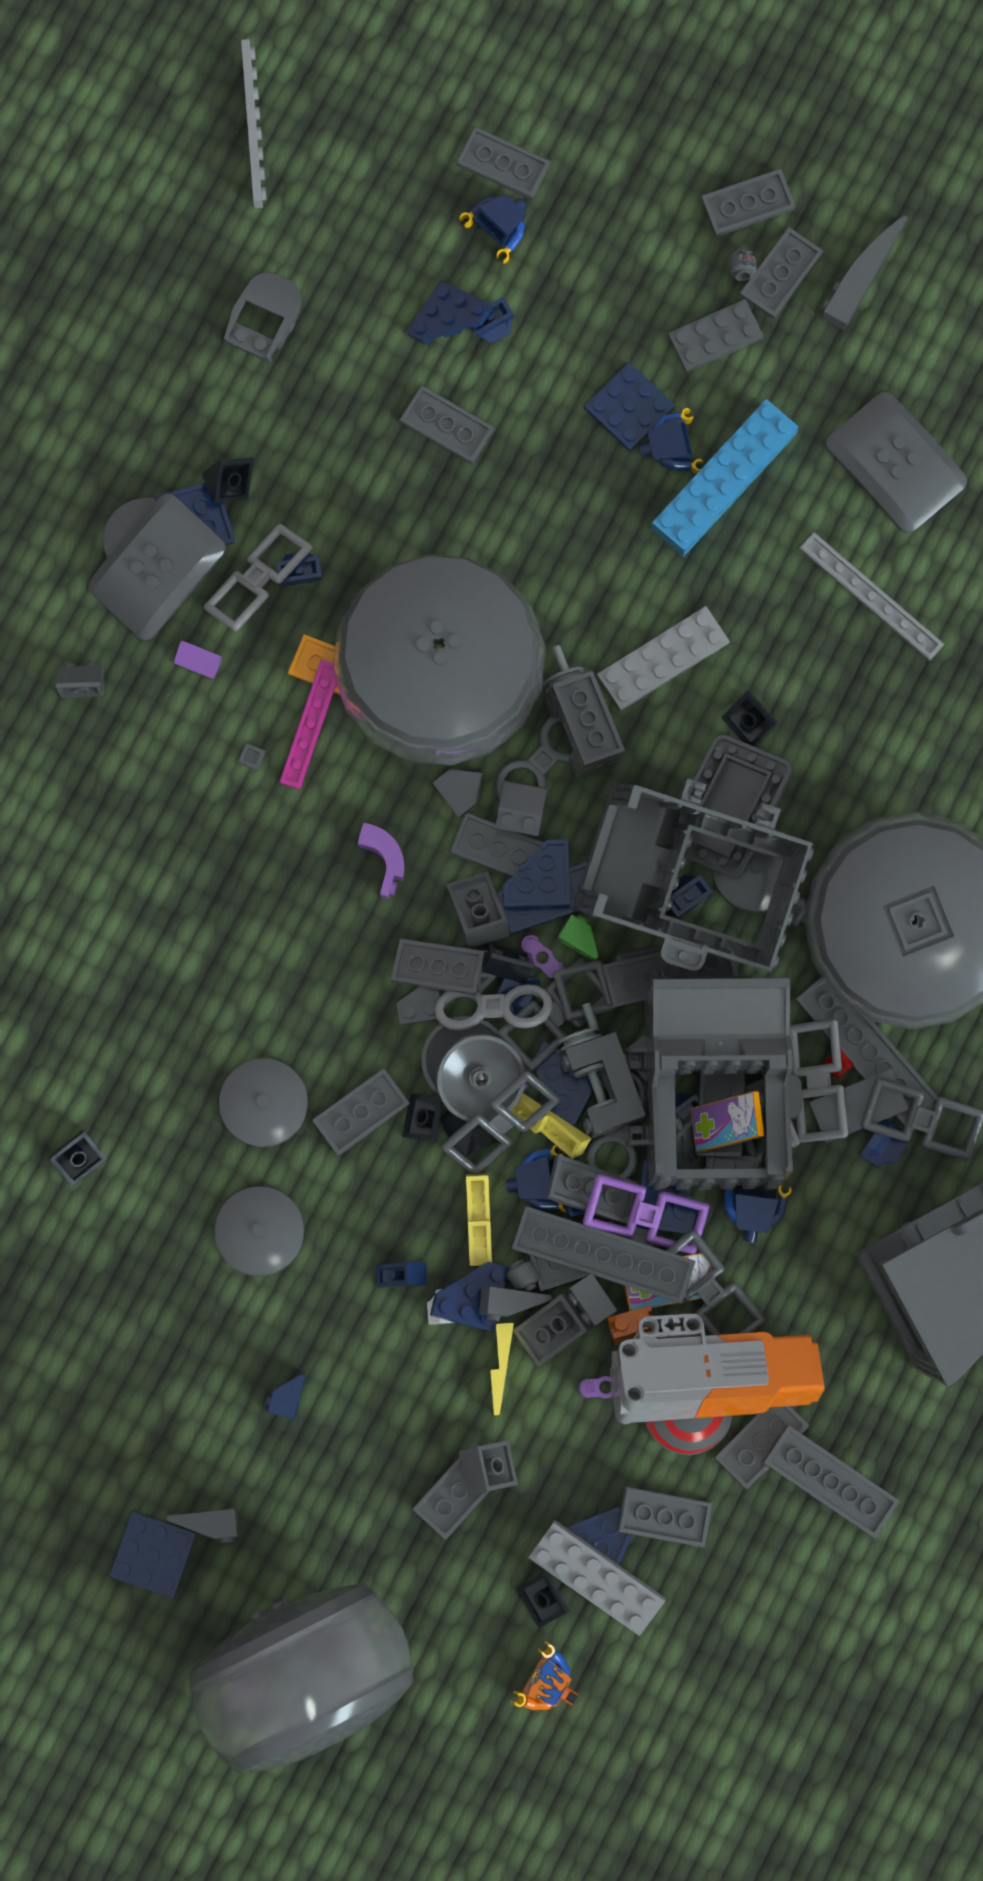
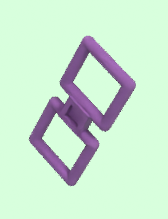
M602 1174L596 1175L583 1219L585 1226L632 1237L636 1225L639 1224L649 1227L646 1237L648 1243L669 1248L676 1242L675 1240L656 1236L667 1201L699 1210L694 1230L701 1237L709 1211L707 1203L662 1191L658 1195L656 1205L643 1202L646 1194L645 1186ZM603 1184L636 1193L627 1227L593 1218ZM691 1241L690 1244L684 1246L680 1251L695 1254L698 1247Z

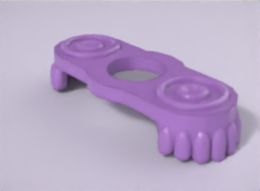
M529 935L523 939L521 947L524 952L531 953L534 966L540 968L547 977L554 979V971L563 969V964L553 957L551 950L544 947L538 941V937ZM539 952H545L548 954L549 960L545 964H540L536 960V955Z
M603 1376L599 1379L586 1378L582 1380L579 1386L580 1395L587 1399L589 1397L611 1398V1392L603 1394L599 1390L600 1383L602 1381H609L611 1383V1378Z

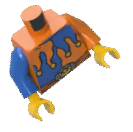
M548 1641L544 1642L547 1644L545 1651L538 1649L542 1657L521 1693L518 1691L513 1692L518 1695V1699L515 1702L510 1700L511 1704L531 1710H549L552 1706L556 1707L560 1699L571 1706L575 1702L578 1693L568 1688L572 1680L569 1677L571 1670L564 1656L556 1651Z

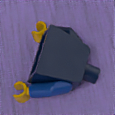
M506 195L484 197L470 209V213H462L460 221L462 222L464 219L469 218V221L464 226L465 228H470L473 225L474 218L501 247L505 245V249L497 252V259L502 253L507 255L503 261V264L509 261V252L516 248L523 237L525 228L523 220L526 216L523 211L526 209V204L522 199H517L513 202Z
M685 408L681 414L676 412L663 415L655 423L653 429L648 431L650 442L640 445L642 457L653 455L654 460L663 467L676 471L692 470L693 473L697 474L701 469L696 468V464H702L703 460L697 459L693 463L690 461L693 460L686 424H690L694 417L688 418L685 415L689 414L691 410Z
M556 1144L551 1150L545 1148L531 1152L521 1162V1166L515 1169L516 1178L506 1181L508 1192L518 1191L520 1199H526L528 1205L541 1211H557L560 1209V1211L566 1212L563 1204L546 1198L555 1156H563L564 1153H555L554 1149L559 1148Z
M782 1185L778 1187L776 1193L743 1190L741 1188H736L733 1191L735 1187L724 1192L725 1209L730 1220L736 1223L737 1229L745 1230L744 1241L757 1242L758 1232L767 1233L770 1227H775L783 1218L787 1205L786 1198L791 1193V1187L787 1189V1194L781 1192Z

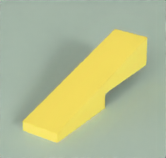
M522 1093L518 1103L510 1112L524 1122L542 1105ZM551 1111L530 1128L535 1134L542 1132L572 1159L582 1155L591 1140V1137Z
M488 1173L466 1174L470 1266H481L485 1262L492 1263Z
M514 1323L496 1324L499 1369L490 1370L494 1416L500 1415Z

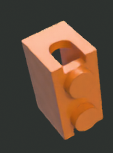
M651 1305L608 1317V1326L614 1345L620 1344L624 1340L633 1339L640 1320L644 1317L653 1316ZM642 1327L644 1332L652 1331L648 1327Z

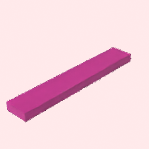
M323 660L320 661L280 779V784L301 790L342 668L341 666Z

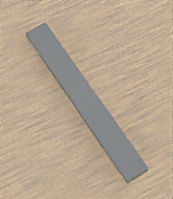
M813 532L799 548L802 553L928 661L944 646V643L816 533Z

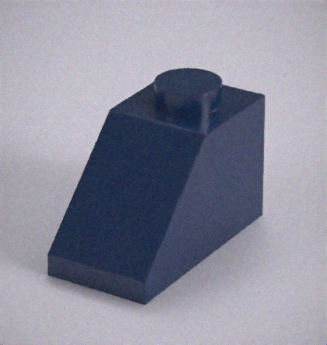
M401 1262L376 1265L377 1288L427 1285L426 1263Z
M300 1374L273 1390L272 1395L268 1394L265 1408H269L267 1413L295 1420L306 1376Z

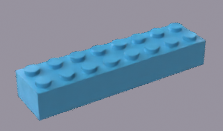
M766 399L652 522L651 530L679 555L684 557L797 434L799 426Z

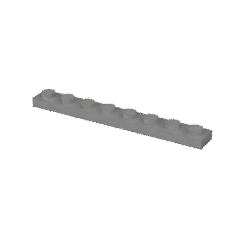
M250 39L241 40L253 202L254 208H263V200H267L266 188L261 187V180H265L264 167H260L259 161L263 160V148L258 147V140H262L261 127H257L256 121L260 120V108L255 107V100H259L258 87H254L253 80H257V69L252 67V60H256L255 47L250 45Z

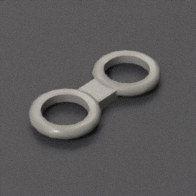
M529 984L517 986L506 995H482L478 991L476 996L447 991L437 1000L435 1015L442 1026L457 1031L470 1029L478 1025L483 1018L503 1017L507 1023L515 1027L531 1028L546 1021L551 1015L553 1002L552 997L545 989ZM522 995H535L544 1002L539 1014L530 1018H519L510 1011L511 1003ZM458 997H469L478 1004L474 1015L461 1021L448 1018L444 1013L445 1006L449 1001Z

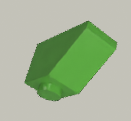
M571 915L560 933L558 941L591 961L597 960L598 952L591 926L588 925L589 921L580 915H577V917Z

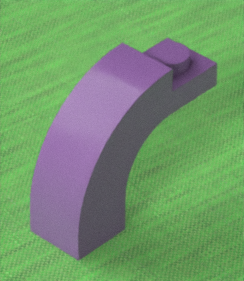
M363 822L358 847L373 851L383 858L386 864V874L380 891V898L389 900L390 894L394 895L397 882H394V880L403 881L404 879L403 855L399 845L388 832Z

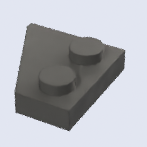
M418 987L398 1001L396 1004L400 1026L437 1020L435 1006L440 998L439 990Z

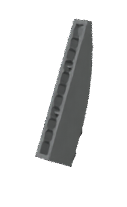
M902 216L882 232L856 259L843 280L836 282L832 293H834L832 299H827L821 309L824 311L823 320L845 331L903 230L908 218L907 216Z

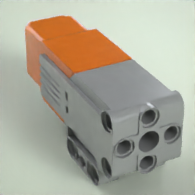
M697 1314L644 1317L640 1320L633 1339L624 1340L620 1344L618 1351H612L611 1394L616 1419L622 1424L690 1419L694 1417L766 1413L771 1407L810 1405L811 1402H817L824 1391L818 1343L812 1342L811 1335L772 1337L767 1332L705 1336L703 1320ZM687 1324H693L697 1330H690ZM642 1327H648L652 1331L644 1332Z

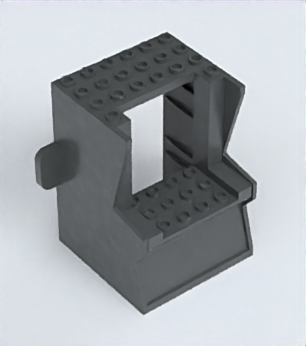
M688 778L685 779L678 799L637 785L612 783L572 909L663 938L660 947V957L663 961L672 965L695 971L703 966L707 953H711L772 972V968L775 969L779 961V956L777 955L779 947L784 945L786 934H784L786 925L789 926L792 921V906L797 903L800 896V891H798L800 882H804L807 870H805L806 863L813 856L814 849L811 848L813 843L775 831L781 809L771 805L760 804L754 824L701 807V797L707 784ZM689 787L695 788L693 796L687 795ZM766 812L771 813L769 821L764 820ZM691 832L704 834L783 860L757 944L665 915V912L669 911L673 899L670 898L672 890H676L679 883V877H677L679 868L683 869L686 861V856H684L686 847L689 848L692 843L693 835H690Z
M790 978L653 979L644 1002L645 1047L625 1048L623 1050L629 1070H646L647 1126H625V1147H647L648 1187H653L655 1191L667 1190V1187H676V1190H689L691 1186H698V1190H711L713 1186H720V1190H732L735 1186H742L743 1190H753L757 1186H765L767 1190L778 1189V1186H781L793 1172L790 1119H795L802 1111L801 1081L797 1076L791 1074ZM639 1054L638 1061H631V1055ZM723 1070V1074H736L737 1070H746V1074H758L759 1070H763L765 1169H677L675 1075L677 1071L678 1074L687 1075L692 1074V1071H701V1074H714V1071ZM632 1134H640V1140H632Z
M982 1182L973 1188H967L957 1197L914 1221L901 1225V1228L855 1253L860 1266L916 1370L947 1387L955 1383L983 1355Z

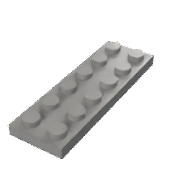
M705 606L599 672L597 677L621 712L723 648L730 641Z
M555 1520L528 1557L639 1636L666 1600L661 1594Z

